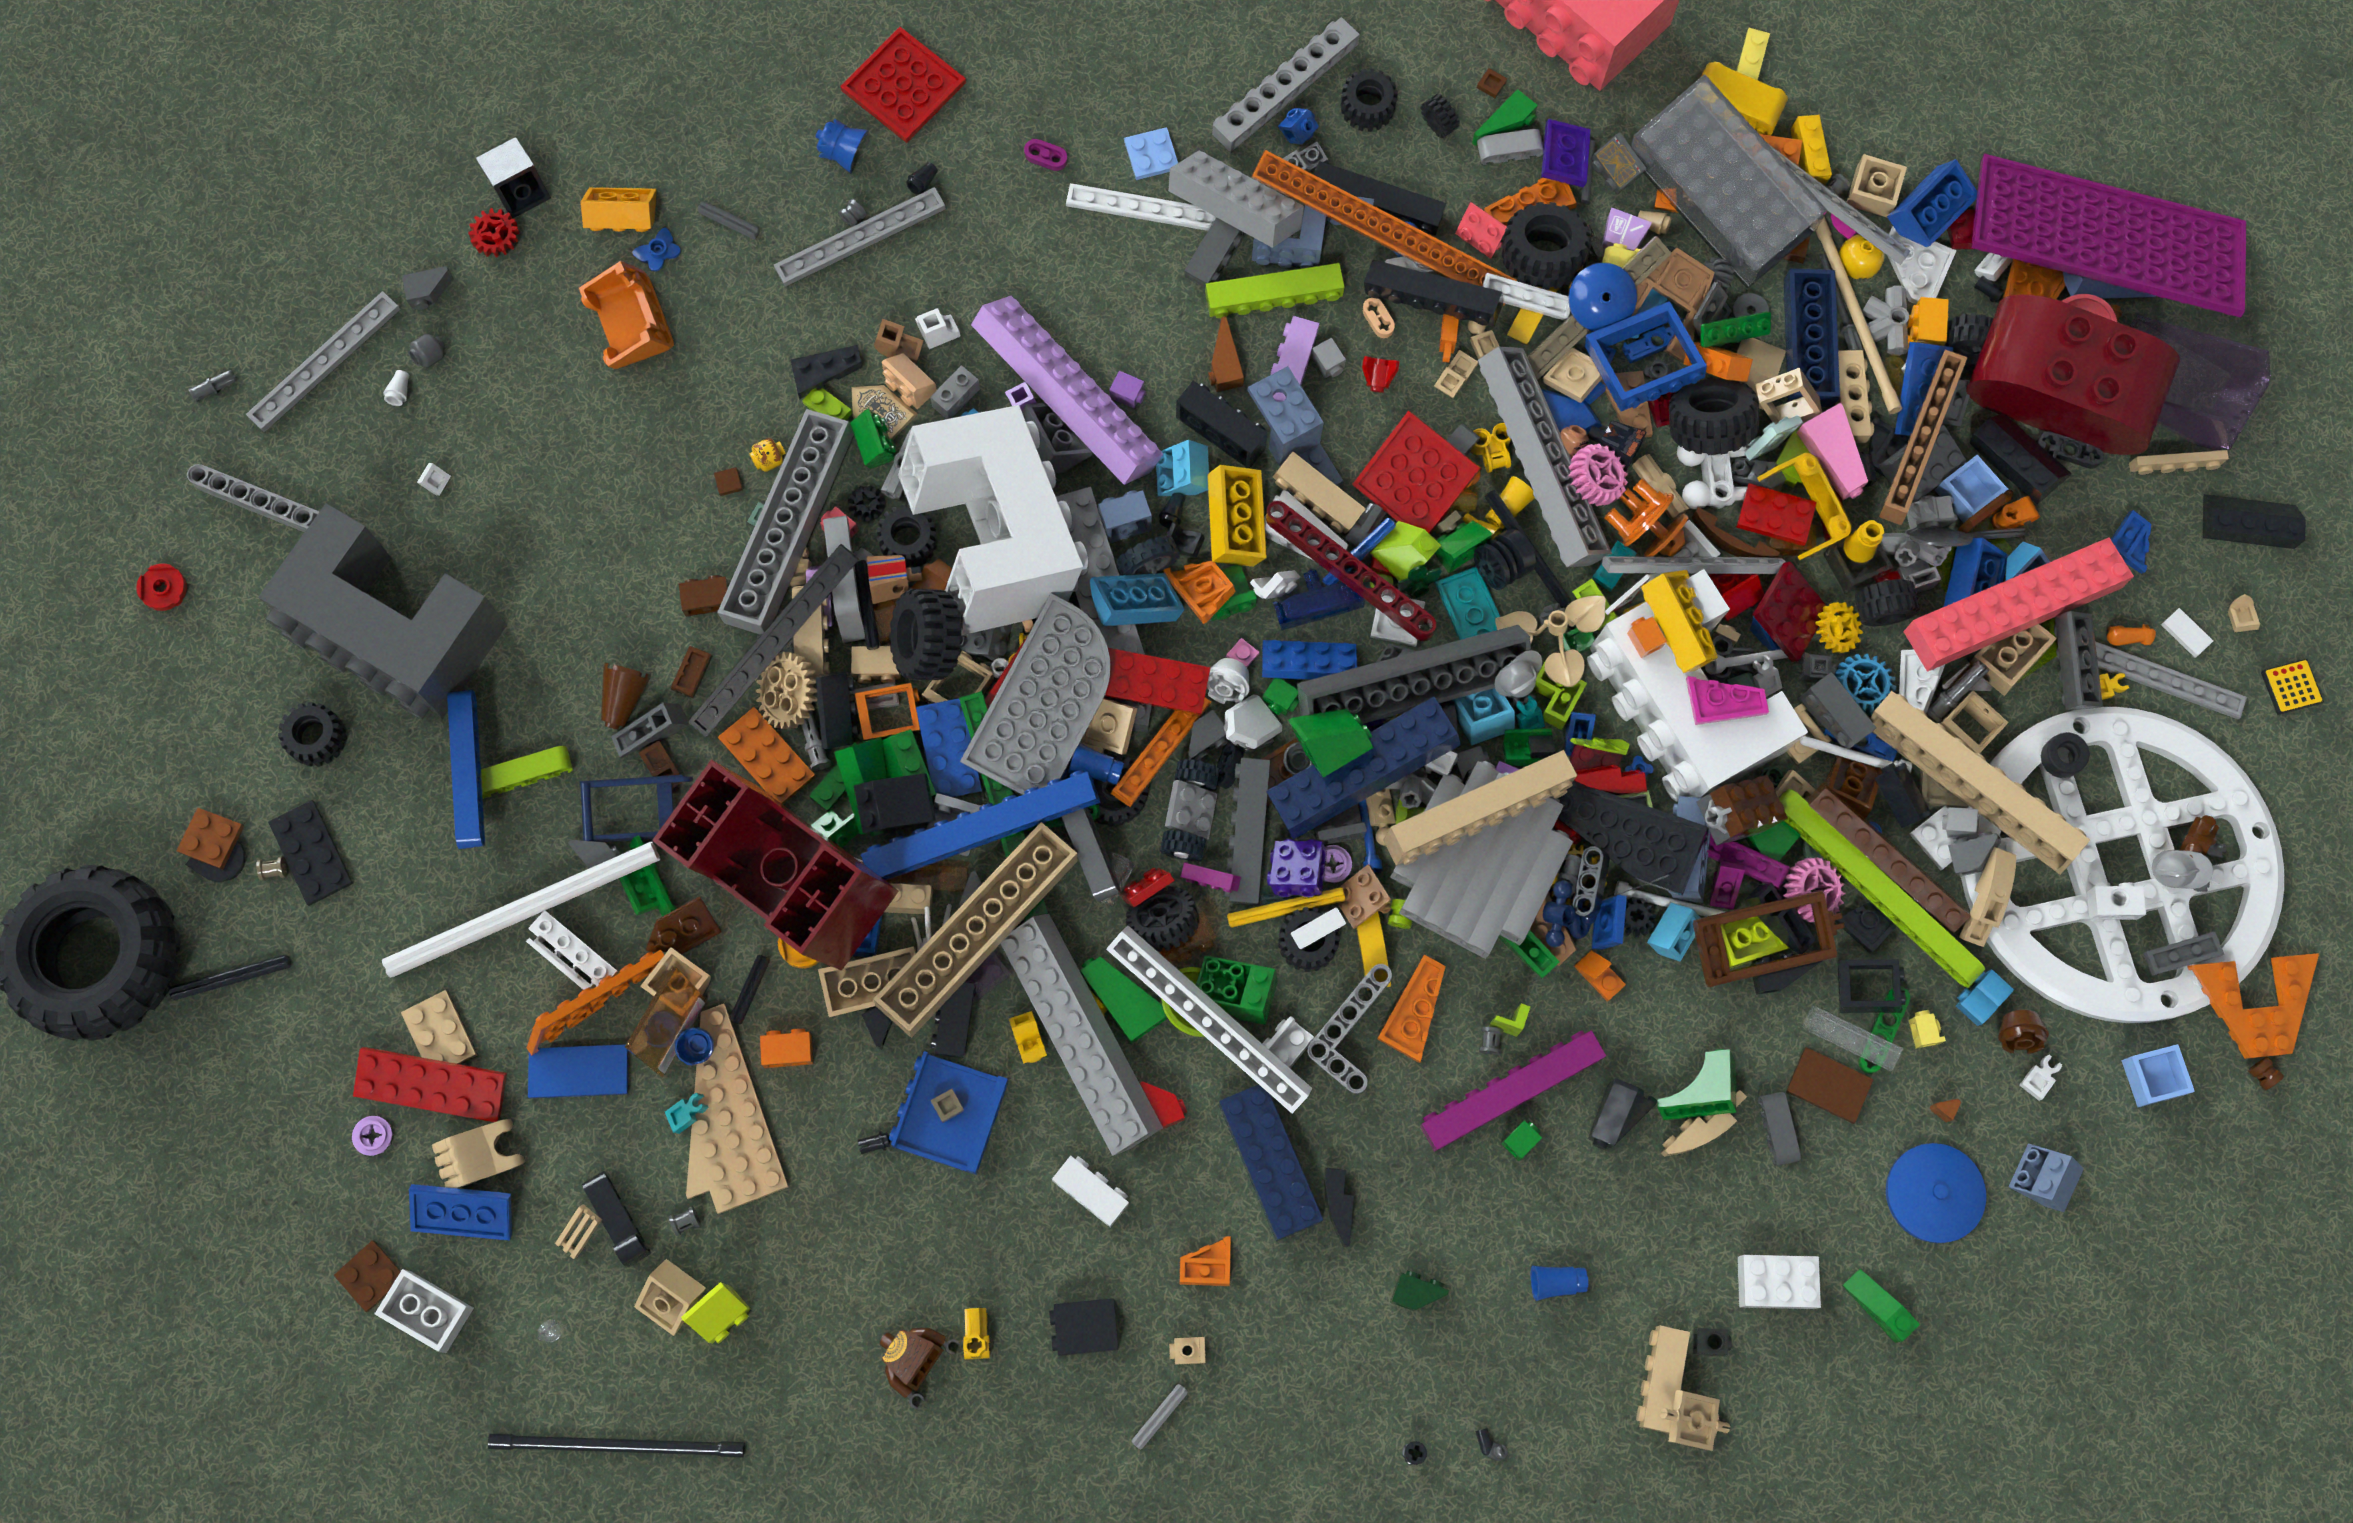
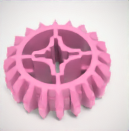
M1599 443L1581 448L1573 456L1568 467L1572 471L1568 476L1573 479L1571 485L1576 486V493H1581L1582 500L1588 499L1589 504L1595 503L1596 506L1609 505L1618 500L1626 491L1625 486L1628 483L1625 479L1628 473L1623 471L1625 465H1622L1619 461L1621 457H1616L1615 450L1609 451L1608 446H1601Z
M1818 857L1805 858L1790 868V874L1786 876L1788 883L1783 885L1787 889V893L1783 896L1787 898L1811 893V890L1818 888L1813 892L1823 891L1828 911L1832 910L1834 914L1840 911L1838 906L1844 903L1841 900V896L1846 893L1841 891V887L1845 884L1840 882L1839 879L1842 875L1836 873L1837 867L1830 866V861L1822 860V858ZM1811 904L1795 907L1803 920L1815 922Z

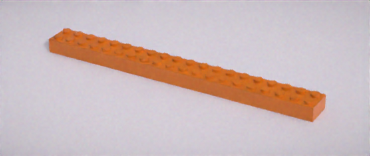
M1267 150L1263 152L1251 178L1443 277L1478 286H1483L1486 273L1517 281Z

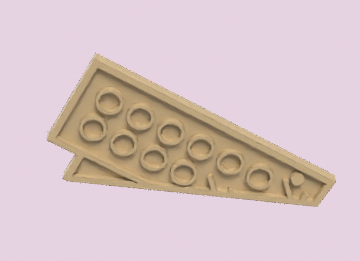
M725 1004L701 1012L700 1028L711 1034L714 1040V1051L707 1061L697 1064L694 1093L704 1095L699 1100L698 1106L705 1104L709 1108L704 1113H696L697 1121L692 1124L686 1191L687 1199L710 1191L717 1214L789 1187Z

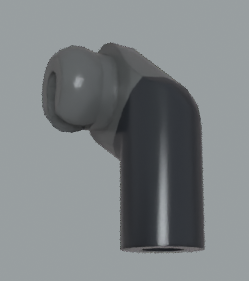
M1488 1428L1475 1431L1483 1455L1495 1461H1501L1508 1456V1449L1505 1445H1499L1491 1441Z

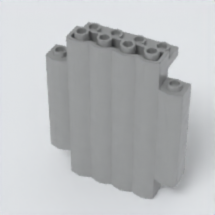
M1477 761L1465 784L1456 775L1444 774L1424 812L1510 773H1500L1495 770L1493 764L1487 761ZM1551 796L1545 799L1546 802L1539 807L1533 808L1531 805L1524 809V813L1512 818L1511 815L1504 817V821L1494 827L1486 825L1482 827L1480 833L1469 837L1466 834L1460 837L1461 840L1454 845L1447 846V844L1439 847L1437 852L1426 856L1425 853L1417 856L1418 859L1405 866L1404 863L1395 866L1390 878L1411 888L1399 914L1484 959L1489 956L1499 935L1521 945L1573 843L1565 832L1560 830L1552 831L1563 808V805L1559 803V799Z

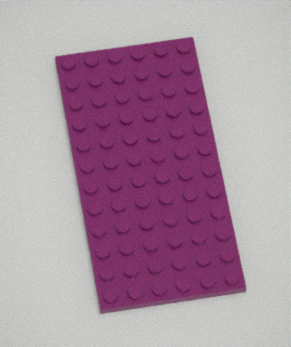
M1983 154L1980 163L1971 248L2241 318L2244 314L2246 276L2245 220Z

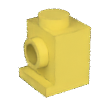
M1929 1010L1916 1012L1915 1017L1909 1020L1916 1049L1938 1045L1946 1041L1945 1036H1939L1941 1032L1940 1023L1935 1019L1934 1013L1930 1014Z

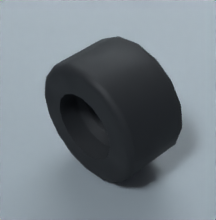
M2065 732L2059 733L2047 741L2042 748L2040 756L2042 765L2052 776L2070 778L2085 768L2089 761L2090 752L2084 739L2077 734ZM2060 747L2070 751L2073 757L2071 763H2065L2059 758L2057 750Z

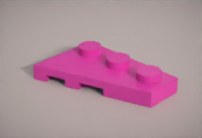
M1691 676L1686 677L1695 725L1755 717L1769 713L1765 690L1762 688L1724 684L1715 680H1700Z

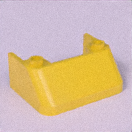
M1803 453L1757 477L1760 482L1794 465L1811 500L1817 502L1815 508L1831 540L1797 556L1799 560L1846 538L1852 532V524L1820 461L1811 453Z

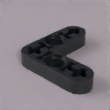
M2044 432L2036 441L2045 449L2046 443L2044 441L2050 439V444L2052 445L2047 449V452L2051 456L2086 468H2096L2104 459L2103 451L2100 448L2053 432ZM2067 445L2072 446L2075 450V455L2070 456L2066 454L2064 447ZM2090 453L2094 454L2095 460L2093 462L2090 461Z

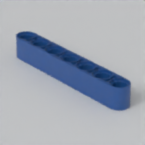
M471 689L449 692L447 695L454 824L458 849L485 845L477 700L474 690Z

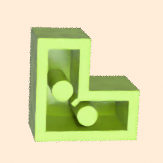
M1544 662L1537 675L1533 689L1551 699L1542 715L1543 720L1562 730L1587 682L1580 679L1573 687H1565L1558 684L1547 676Z

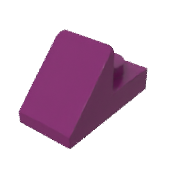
M1720 861L1718 871L1713 874L1710 906L1734 909L1745 872L1744 865Z

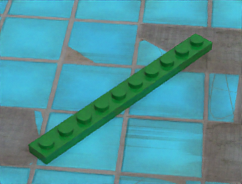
M982 691L959 698L971 740L988 711ZM981 774L989 802L993 806L1002 803L1003 798L1013 795L1010 788ZM1024 831L1001 838L1006 858L1024 841ZM1044 898L1024 918L1025 922L1034 916L1048 914Z

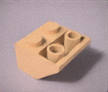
M904 353L884 359L881 362L883 367L882 373L886 379L885 384L893 392L897 390L907 406L913 405L918 409L937 391L935 382Z

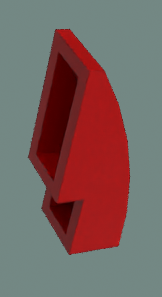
M1612 764L1575 771L1577 777L1574 779L1575 781L1601 791L1614 793L1647 792L1645 773L1638 769L1621 772L1620 767Z

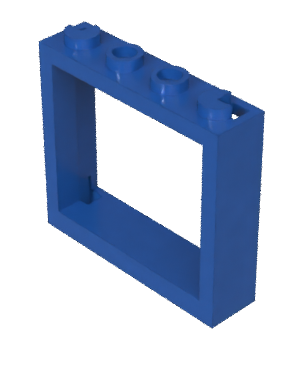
M1670 301L1586 335L1585 348L1621 412L1632 407L1634 409L1646 401H1654L1663 394L1676 392L1685 385L1695 384L1698 380L1705 378L1707 365ZM1668 322L1692 365L1625 392L1602 349Z

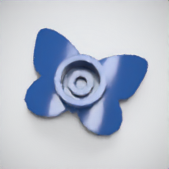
M662 228L656 235V238L652 239L648 245L639 246L632 253L641 262H648L649 269L656 272L663 267L666 258L673 259L678 257L681 249L678 245L673 244V237L667 228Z

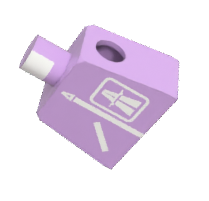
M1611 208L1606 222L1601 249L1605 250V248L1617 243L1626 245L1627 250L1635 251L1646 237L1652 222Z

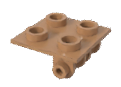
M1369 864L1340 886L1344 890L1345 901L1339 902L1338 905L1353 929L1357 928L1377 911L1385 914L1391 910V898Z

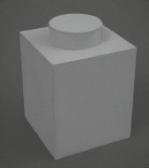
M1332 338L1312 348L1311 358L1324 378L1329 376L1336 377L1343 372L1346 359Z
M1948 807V815H1943L1942 829L1946 830L1947 837L1958 839L1978 838V809Z

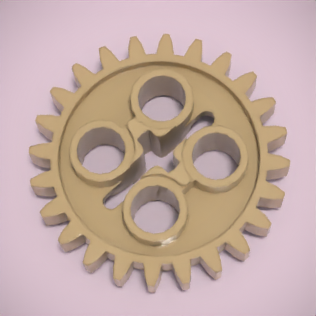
M779 653L766 668V671H763L761 674L762 680H757V683L761 685L756 690L757 693H760V697L756 702L762 703L759 711H765L763 719H769L768 724L774 725V728H798V724H805L804 718H810L808 710L814 711L812 701H817V698L813 696L817 692V688H814L816 679H812L815 670H809L811 663L805 662L806 657L799 656L798 653Z

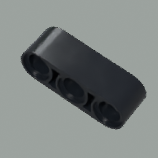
M1589 847L1582 854L1573 900L1575 912L1587 918H1593L1600 912L1610 862L1608 853L1597 847ZM1595 853H1599L1600 861L1593 865L1592 856ZM1594 876L1596 883L1589 889L1587 881L1590 877ZM1589 900L1591 908L1588 912H1584L1583 903Z

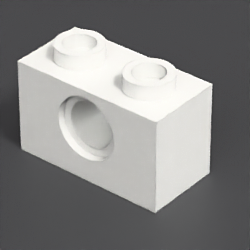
M2103 882L2096 883L2093 888L2087 891L2089 920H2137L2146 915L2143 886H2134V883L2130 882L2120 883L2119 886H2110V883ZM2112 896H2116L2119 899V906L2113 902Z

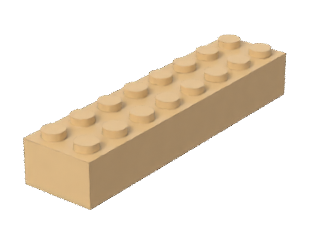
M1562 750L1391 826L1383 841L1396 866L1404 863L1405 866L1415 862L1419 855L1425 853L1426 856L1437 852L1439 847L1447 844V846L1456 844L1461 840L1460 837L1466 834L1471 837L1480 833L1482 827L1486 825L1494 827L1502 823L1504 817L1509 815L1512 818L1524 813V809L1531 805L1533 808L1541 806L1546 802L1545 799L1551 796L1556 799L1565 795L1567 789L1573 785L1572 782L1577 777V774L1565 751Z

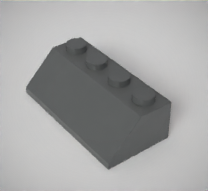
M2074 611L2055 617L2054 633L2058 640L2056 653L2061 666L2059 678L2063 684V705L2068 711L2101 708L2103 703L2092 614Z

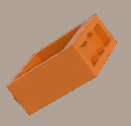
M911 683L855 693L864 741L879 737H889L910 729L912 732L920 731L915 702H919L917 688H912ZM907 692L913 725L872 733L866 699Z

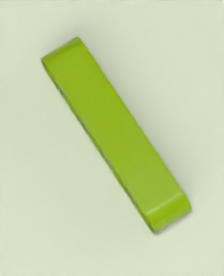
M553 747L481 769L483 799L491 797V794L496 792L501 794L514 790V787L519 785L524 787L537 783V780L542 778L547 780L560 776V773L568 771V773L572 772L573 767L567 747Z

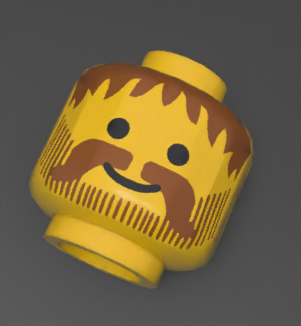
M766 438L754 444L752 452L749 454L757 470L761 469L764 472H768L782 465V455L786 453L780 441L775 443L772 438Z

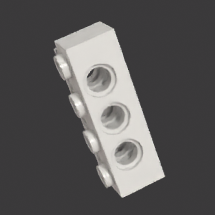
M545 910L528 928L537 938L534 941L529 938L526 942L583 990L588 987L593 989L605 977L609 975L614 977L619 974L616 969ZM546 940L555 948V953L545 947L542 942ZM564 955L574 964L573 968L564 963L560 957ZM581 970L592 979L591 984L578 974Z

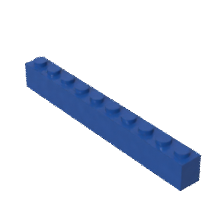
M1080 770L1071 773L1068 779L1049 781L1046 787L1027 789L1024 791V795L1005 797L1002 799V803L993 806L992 803L983 805L979 808L980 811L975 813H961L953 821H939L934 824V828L928 830L925 828L917 829L912 832V836L906 838L899 836L889 840L890 844L871 846L867 848V852L861 854V857L866 867L886 881L1037 826L1041 822L1045 823L1100 803V799L1092 776L1088 772Z

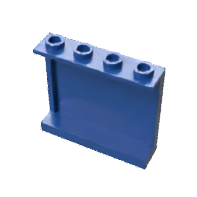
M924 1051L922 1057L918 1056L916 1059L914 1070L917 1072L914 1080L910 1079L905 1093L909 1095L906 1103H901L897 1117H900L898 1126H893L889 1136V1140L892 1141L891 1146L977 1175L1009 1081L1007 1078L986 1074L929 1055L928 1052ZM953 1089L964 1112L942 1123L930 1100Z

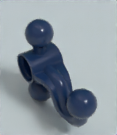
M1565 880L1558 881L1554 885L1553 893L1557 897L1556 902H1547L1543 909L1544 921L1552 923V929L1546 934V942L1554 948L1560 947L1564 943L1565 936L1561 931L1562 926L1567 927L1574 938L1581 939L1588 934L1591 924L1597 918V916L1587 918L1575 913L1573 906L1566 904V899L1572 894V886ZM1584 907L1583 911L1588 912L1591 907Z

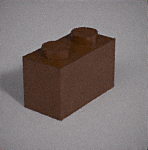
M713 575L705 580L688 579L685 583H679L681 606L685 617L718 612L729 587L726 577Z

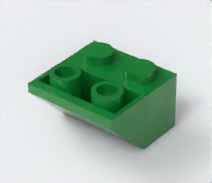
M870 409L864 410L850 424L865 466L873 469L894 461V452H897L894 441L889 439L887 433L889 425L886 419Z

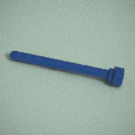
M1365 799L1359 802L1362 823L1365 822L1367 830L1364 837L1367 857H1365L1363 862V868L1369 864L1374 869V873L1383 871L1382 860L1376 855L1372 826H1370Z

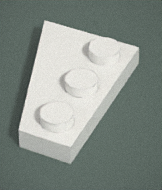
M1914 649L1901 650L1899 694L1904 696L1914 708H1919L1927 713L1945 664L1927 672Z

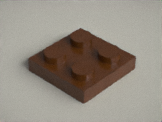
M372 1240L334 1276L365 1312H369L387 1295L401 1270L382 1248Z

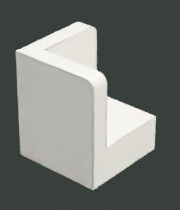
M1450 751L1425 765L1426 772L1431 774L1434 771L1440 775H1449L1453 765H1456L1458 761V754Z

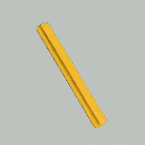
M1340 887L1323 891L1322 895H1314L1309 898L1302 896L1229 913L1227 919L1230 927H1237L1292 914L1297 909L1302 911L1304 907H1308L1309 910L1313 909V907L1318 908L1345 901V894L1343 888Z

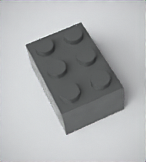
M1944 424L1940 427L1912 503L1917 502L1967 463V460ZM1907 445L1879 465L1890 485H1892Z

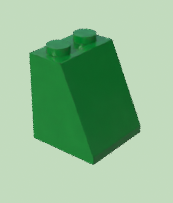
M1348 709L1293 717L1288 720L1306 756L1322 777L1329 775L1373 748L1369 740L1372 738L1366 725L1363 726L1357 714L1353 716Z

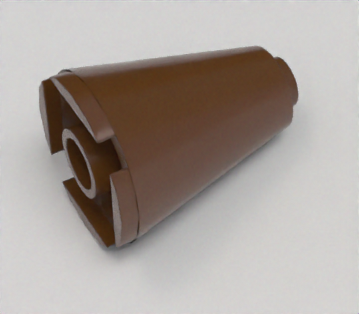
M604 662L601 720L605 721L606 727L618 730L619 726H625L651 675L646 673L645 678H643L640 671L618 665H613L611 669L609 668L610 664Z

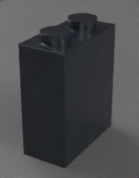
M1114 1298L1054 1304V1310H1049L1050 1325H1055L1056 1335L1051 1336L1052 1350L1057 1351L1058 1356L1118 1350Z

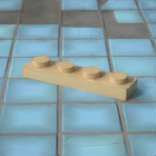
M2227 450L2137 456L2129 463L2130 472L2138 471L2140 475L2152 473L2153 470H2161V473H2170L2179 468H2183L2186 472L2197 470L2198 467L2214 470L2220 468L2229 458Z

